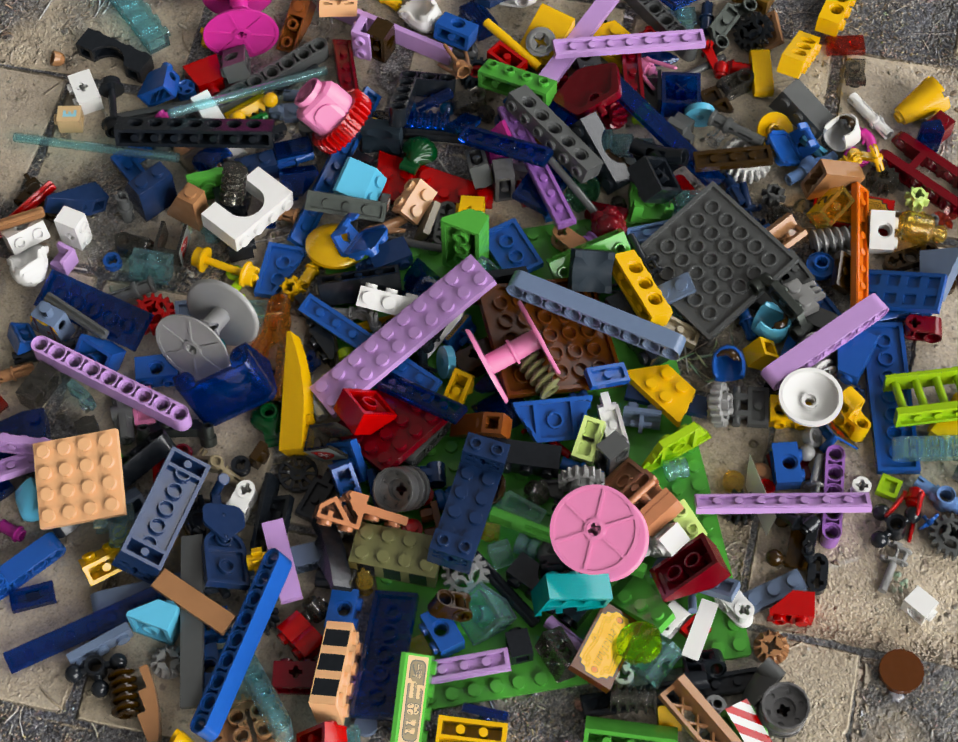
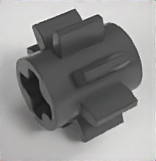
M768 184L767 189H762L761 192L763 196L762 203H765L768 208H779L780 202L784 203L786 199L784 195L785 189H782L779 184Z

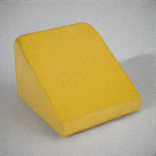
M657 706L658 725L678 727V732H681L682 725L666 706Z

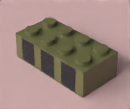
M361 522L359 530H356L348 560L349 567L358 570L361 574L436 588L441 568L440 565L427 561L429 546L433 538L432 535Z

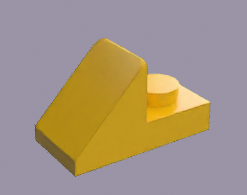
M455 367L439 406L455 414H460L467 396L473 393L475 376Z

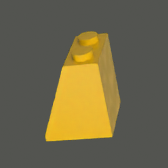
M542 3L520 45L527 50L526 37L531 30L537 27L550 29L554 33L555 39L567 38L575 27V18ZM543 38L542 40H536V42L539 44L538 47H540V45L547 46L544 42L545 38ZM552 50L548 56L545 55L541 58L538 56L534 57L543 63L542 68H544L554 55V52Z

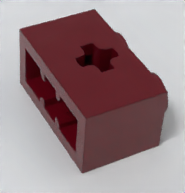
M289 658L274 661L272 676L273 693L310 695L318 661L314 659L293 661Z

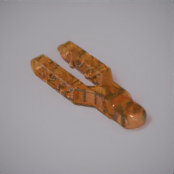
M286 293L275 294L268 300L262 332L251 345L243 390V397L248 405L261 402L262 385L265 380L269 349L277 343L275 359L277 364L275 376L272 378L274 381L273 395L275 401L282 400L286 333L291 328V299Z

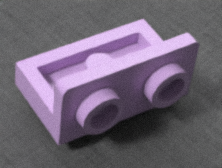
M360 15L357 22L354 21L351 27L353 56L370 61L372 52L370 35L367 34L368 21L367 17Z

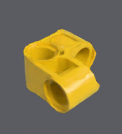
M850 386L843 391L842 408L837 417L832 421L850 440L862 442L871 428V422L861 411L865 399Z

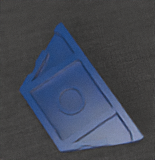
M593 395L513 402L511 406L535 443L570 441L577 439L584 415H587Z

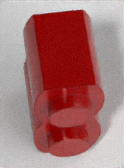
M298 610L276 627L278 631L277 638L284 646L288 644L293 648L291 652L298 661L301 659H313L320 653L323 636Z

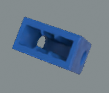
M164 62L160 68L147 74L137 97L148 107H153L176 98L180 76L173 70L172 64Z

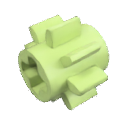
M912 187L910 192L905 193L904 198L906 201L904 205L908 206L911 211H922L923 207H927L930 200L927 199L929 192H926L922 187Z

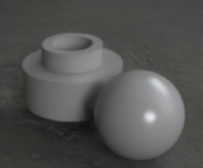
M807 427L803 431L802 441L805 445L799 448L802 450L803 461H811L815 457L814 448L822 444V433L818 427Z

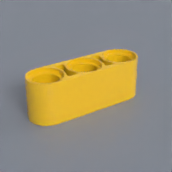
M750 50L749 63H751L750 76L753 97H773L774 81L770 50Z

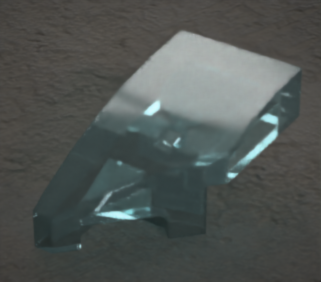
M71 379L67 384L70 394L79 399L78 401L83 411H86L88 408L93 411L97 406L93 397L82 385Z

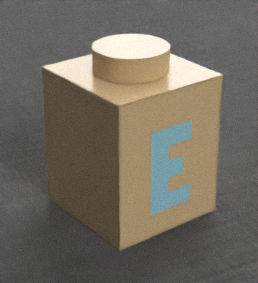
M81 105L58 106L57 114H54V124L58 126L60 133H83L85 117Z

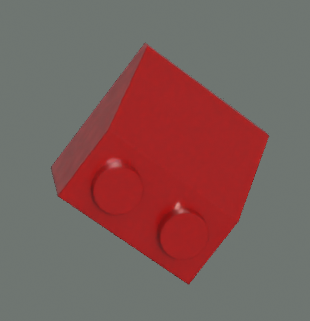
M343 388L333 408L339 418L350 429V432L358 436L371 435L397 417V414L377 390Z

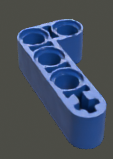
M53 532L46 533L0 566V600L7 597L65 554L66 547Z

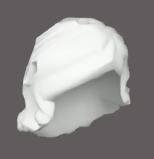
M435 0L407 1L406 5L401 6L402 8L397 13L409 27L425 34L434 33L435 22L442 16V12Z
M36 244L6 259L7 265L10 266V274L17 284L25 287H35L45 279L48 269V246Z

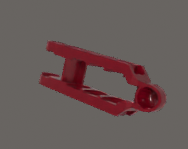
M898 132L891 139V142L912 161L908 164L892 152L882 149L879 153L886 160L882 159L885 168L883 171L910 189L912 187H922L926 192H929L927 199L930 200V203L952 218L958 217V197L916 169L919 165L926 167L935 173L936 177H941L951 184L952 188L958 189V167L906 132Z

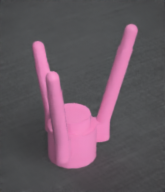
M649 56L641 58L643 80L653 91L655 87L646 76L653 74L657 76L654 64L669 69H677L674 65L652 59ZM661 74L662 80L676 87V83Z

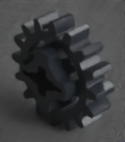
M752 12L751 17L745 15L744 21H738L740 25L734 27L737 32L733 33L735 43L741 50L745 49L746 52H749L750 49L756 50L757 47L763 49L762 44H769L767 39L773 38L771 32L774 31L770 18L766 14L762 15L761 12H758L757 15Z

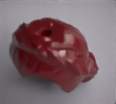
M607 206L604 210H597L591 213V232L597 237L619 228L626 234V221L616 206Z

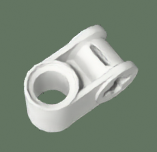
M250 480L239 482L231 498L226 503V505L236 506L243 511L245 523L258 499V492L253 482Z
M740 590L732 603L714 598L719 609L736 626L747 628L752 624L755 611L754 606Z
M675 600L668 604V607L675 615L673 622L662 633L652 630V638L658 644L669 642L692 616Z

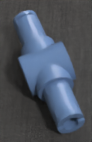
M831 151L822 157L814 158L812 155L805 157L796 170L785 175L784 180L786 184L791 186L803 180L820 159L838 160L837 153Z
M920 475L913 486L924 490L937 511H948L958 515V497H956L955 490L950 486H936ZM940 497H945L948 501H944Z

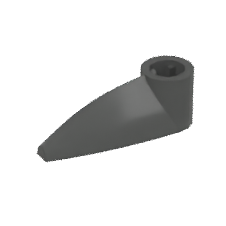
M768 657L750 679L741 701L748 699L749 703L755 708L761 702L765 691L770 686L780 682L786 675V672L771 657Z

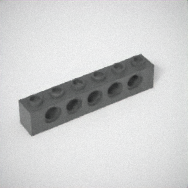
M526 84L508 93L504 107L573 177L583 184L598 176L604 162Z

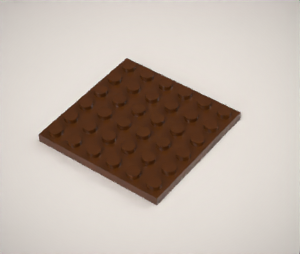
M568 278L547 279V281L567 288ZM508 283L496 284L478 299L492 351L506 344V340L511 341L531 330L518 306V300L520 299L509 295L506 291ZM577 292L600 301L597 292ZM521 300L561 373H555L552 379L560 378L557 384L559 389L554 394L578 392L583 389L588 391L590 389L583 373L585 368L619 363L611 336ZM542 348L537 350L540 352L537 360L545 359L542 366L550 365L547 373L554 371ZM517 362L498 372L502 388L508 399L540 396V393L535 392L536 386H531L530 380L525 379V373L520 372ZM624 385L613 386V387H607V388L623 387Z

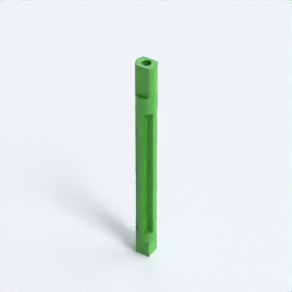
M497 507L492 508L489 521L552 544L549 527ZM642 562L631 575L643 579L648 564Z

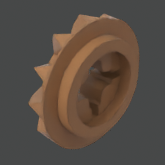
M767 630L763 633L760 632L755 638L753 651L757 659L762 663L768 657H771L777 664H780L788 656L789 645L786 637H783L779 631ZM775 641V648L777 650L773 649L772 652L770 651V654H767L768 646L765 644L769 645Z

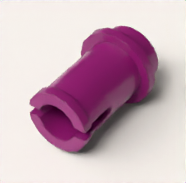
M6 519L0 521V532L11 537L13 542L24 540L26 530H24L23 526H16Z

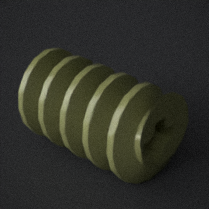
M537 351L521 359V363L517 364V367H520L521 373H525V379L530 380V385L536 386L535 392L540 393V398L546 399L559 389L557 384L560 378L552 379L555 372L547 373L550 365L542 366L545 359L537 360L540 354Z

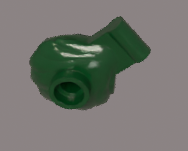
M425 137L409 138L402 145V152L405 158L400 163L399 169L415 175L421 165L436 160L438 150L435 144Z
M265 400L257 404L251 411L250 422L255 429L264 434L265 443L268 444V448L279 446L282 403L277 400Z

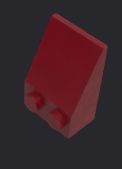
M703 532L685 544L674 556L665 558L649 570L664 602L712 589L731 576L717 546Z

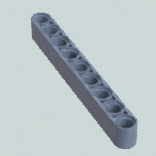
M516 270L513 273L506 287L507 293L517 299L669 360H678L686 343V338L678 332L522 270Z

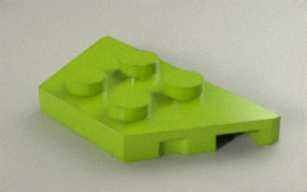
M695 421L689 425L684 424L671 435L666 434L661 437L641 467L644 470L647 469L653 472L711 439L712 436Z

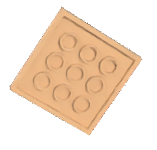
M114 428L33 444L41 530L127 515L118 429Z

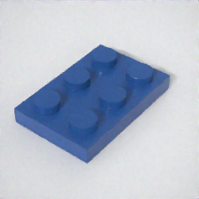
M515 218L489 229V254L499 269L526 266L528 273L544 267L543 260Z

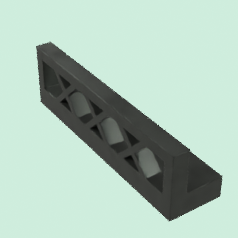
M307 189L303 208L304 210L345 216L348 213H358L359 219L384 223L387 202Z

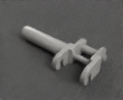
M817 453L815 456L810 481L802 484L803 489L808 490L810 488V493H813V490H815L814 493H819L820 489L824 487V484L819 481L824 455L821 453Z
M888 539L887 545L895 548L894 556L884 558L885 555L882 554L879 557L881 561L888 563L878 591L883 594L887 593L897 565L907 567V557L912 555V551L909 548L903 547V544L897 541L891 543L890 539ZM899 552L903 553L902 559L897 558Z

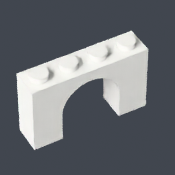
M259 166L244 178L246 191L263 203L262 208L257 213L247 217L235 216L217 202H214L201 213L203 226L236 252L242 247H246L255 236L260 235L268 225L274 223L281 214L290 210L294 204L293 192Z

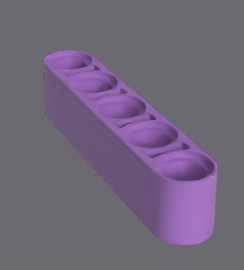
M831 445L826 450L822 466V483L824 487L821 488V493L844 492L845 450L840 445ZM830 456H835L838 460H834ZM829 475H834L837 479H832ZM820 513L819 543L824 548L832 549L837 546L842 533L843 513ZM827 514H833L836 518H830ZM826 533L834 535V538L828 537Z

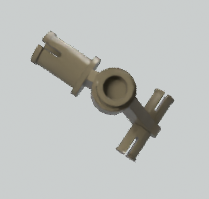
M200 447L198 452L192 455L211 465L209 472L226 473L230 477L228 484L234 489L239 482L244 480L243 477L230 470L229 465L224 467V461L220 455L205 456L208 450H204V447Z

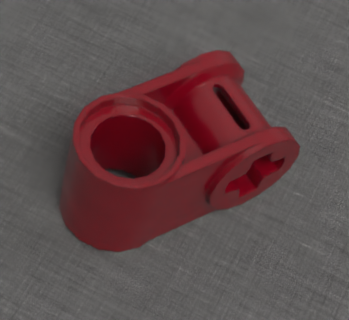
M911 314L905 319L903 330L906 340L937 343L942 340L941 318Z

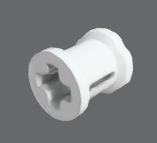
M859 476L853 480L849 492H870L871 482L866 477Z

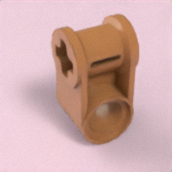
M556 226L553 227L551 244L560 252L588 242L583 236L577 234L569 227L557 230Z

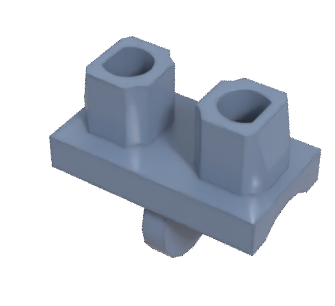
M628 402L627 406L623 408L622 419L624 426L638 427L639 434H642L643 428L659 430L662 410H658L652 404L648 405L647 408H639L636 402Z

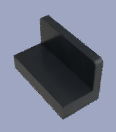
M658 69L657 78H648L655 87V90L653 91L644 80L643 84L645 100L650 103L651 109L655 113L660 114L662 99L661 69Z

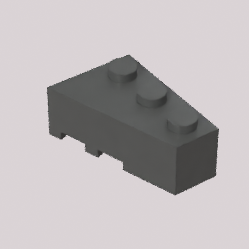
M795 79L769 105L775 112L786 115L796 127L798 123L807 122L816 140L823 134L826 123L835 118L799 79Z

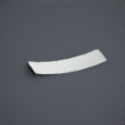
M701 599L681 653L682 656L696 661L699 660L718 608L717 603Z

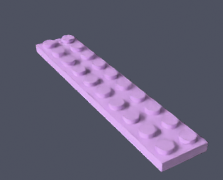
M470 254L311 385L310 390L335 419L338 414L333 408L343 388L370 390L497 284L496 281Z

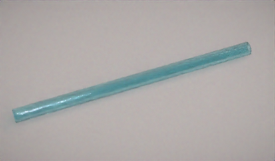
M326 66L318 67L167 109V113L170 119L304 82L312 78L328 75V70Z
M16 132L13 135V141L18 143L178 163L180 160V154L175 152Z

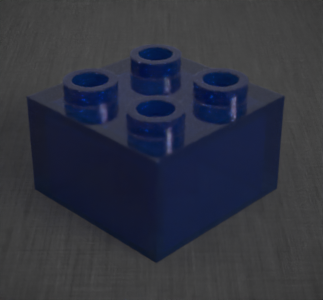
M662 72L660 117H674L678 111L684 114L685 108L688 105L701 102V73Z

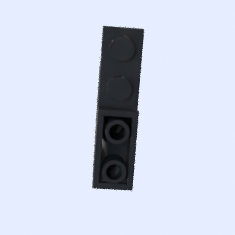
M300 293L294 296L296 303L294 309L299 316L305 318L304 321L310 335L308 339L309 344L314 350L317 349L319 351L321 361L325 365L328 364L332 369L336 366L333 334L298 311V308L306 299Z

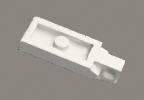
M608 391L600 393L601 405H597V413L599 419L606 422L604 438L616 430L620 435H624L628 439L619 405L616 402H611Z

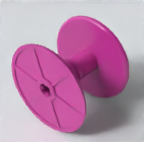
M202 0L209 10L217 14L208 21L204 28L203 40L206 46L221 56L224 50L242 44L245 45L249 57H255L270 50L278 40L279 29L276 22L261 11L272 0Z

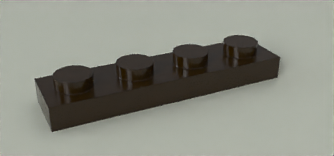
M770 145L692 152L695 173L771 166L774 162Z

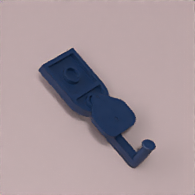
M221 473L218 475L217 481L210 492V503L205 504L201 511L203 524L211 530L201 545L204 584L209 587L248 591L250 578L246 561V546L237 535L245 527L244 513L236 506L222 504L221 492L224 486L230 482V477L226 473Z

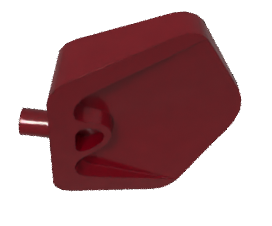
M610 62L578 69L554 96L555 104L576 120L595 111L601 117L607 115L608 112L605 107L622 96L620 72L617 64Z

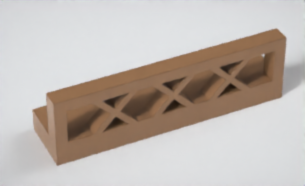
M789 212L766 228L787 249L808 234L806 229L796 223L793 215Z
M685 674L681 675L658 696L695 742H742ZM674 691L679 697V704L672 703L666 695ZM684 710L691 711L695 715V722L685 719ZM699 728L707 729L710 733V740L702 739L699 735Z

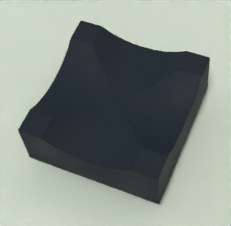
M374 117L368 118L364 123L365 125L360 129L362 134V152L382 151L401 158L403 145L402 127H391L388 124V120Z
M571 248L567 289L576 292L611 294L615 252Z

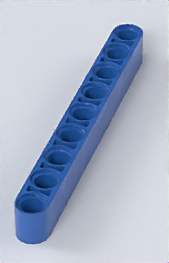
M276 548L268 550L263 556L191 720V731L207 742L214 741L222 730L291 570V560Z

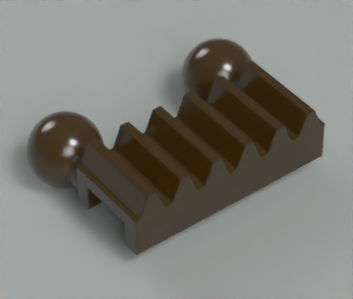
M776 516L774 523L778 527L784 528L788 526V524ZM791 530L786 556L777 549H771L766 554V562L773 567L784 564V567L806 571L808 563L807 561L805 562L801 552L802 543L806 535L800 530Z

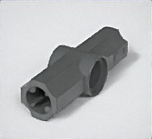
M111 397V417L115 428L119 430L120 444L124 446L131 445L135 441L133 408Z

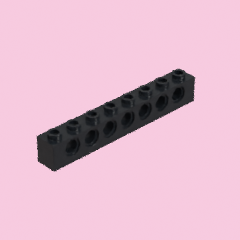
M117 117L114 127L116 146L273 149L276 137L274 119Z

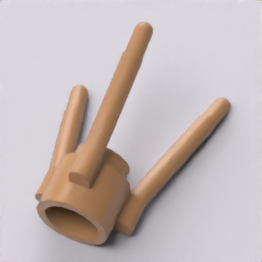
M444 43L443 47L454 61L453 70L441 63L437 65L455 76L456 79L468 77L471 69H473L468 52L463 50L465 60L457 59L447 44Z

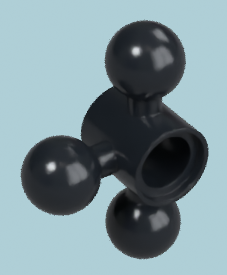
M885 504L875 505L872 514L876 520L886 522V530L884 532H874L870 538L871 544L876 548H883L887 545L888 538L893 541L903 539L906 532V524L917 523L921 519V511L917 516L915 514L916 507L910 506L905 509L904 516L894 513L885 518L884 515L889 510L888 506ZM897 525L901 528L894 529L891 526Z
M122 653L112 655L109 661H104L100 655L93 654L86 658L84 667L81 668L78 665L67 667L65 678L71 683H76L82 679L83 675L88 674L89 678L95 681L91 686L92 694L97 698H102L109 692L108 683L103 680L108 675V669L126 668L128 661ZM95 665H101L99 670L91 671Z

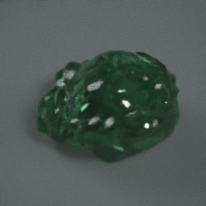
M572 177V180L588 199L596 202L600 195L599 180L594 177L586 181L587 184H581L575 177ZM568 187L564 193L566 201L570 203L576 213L584 211L586 207Z

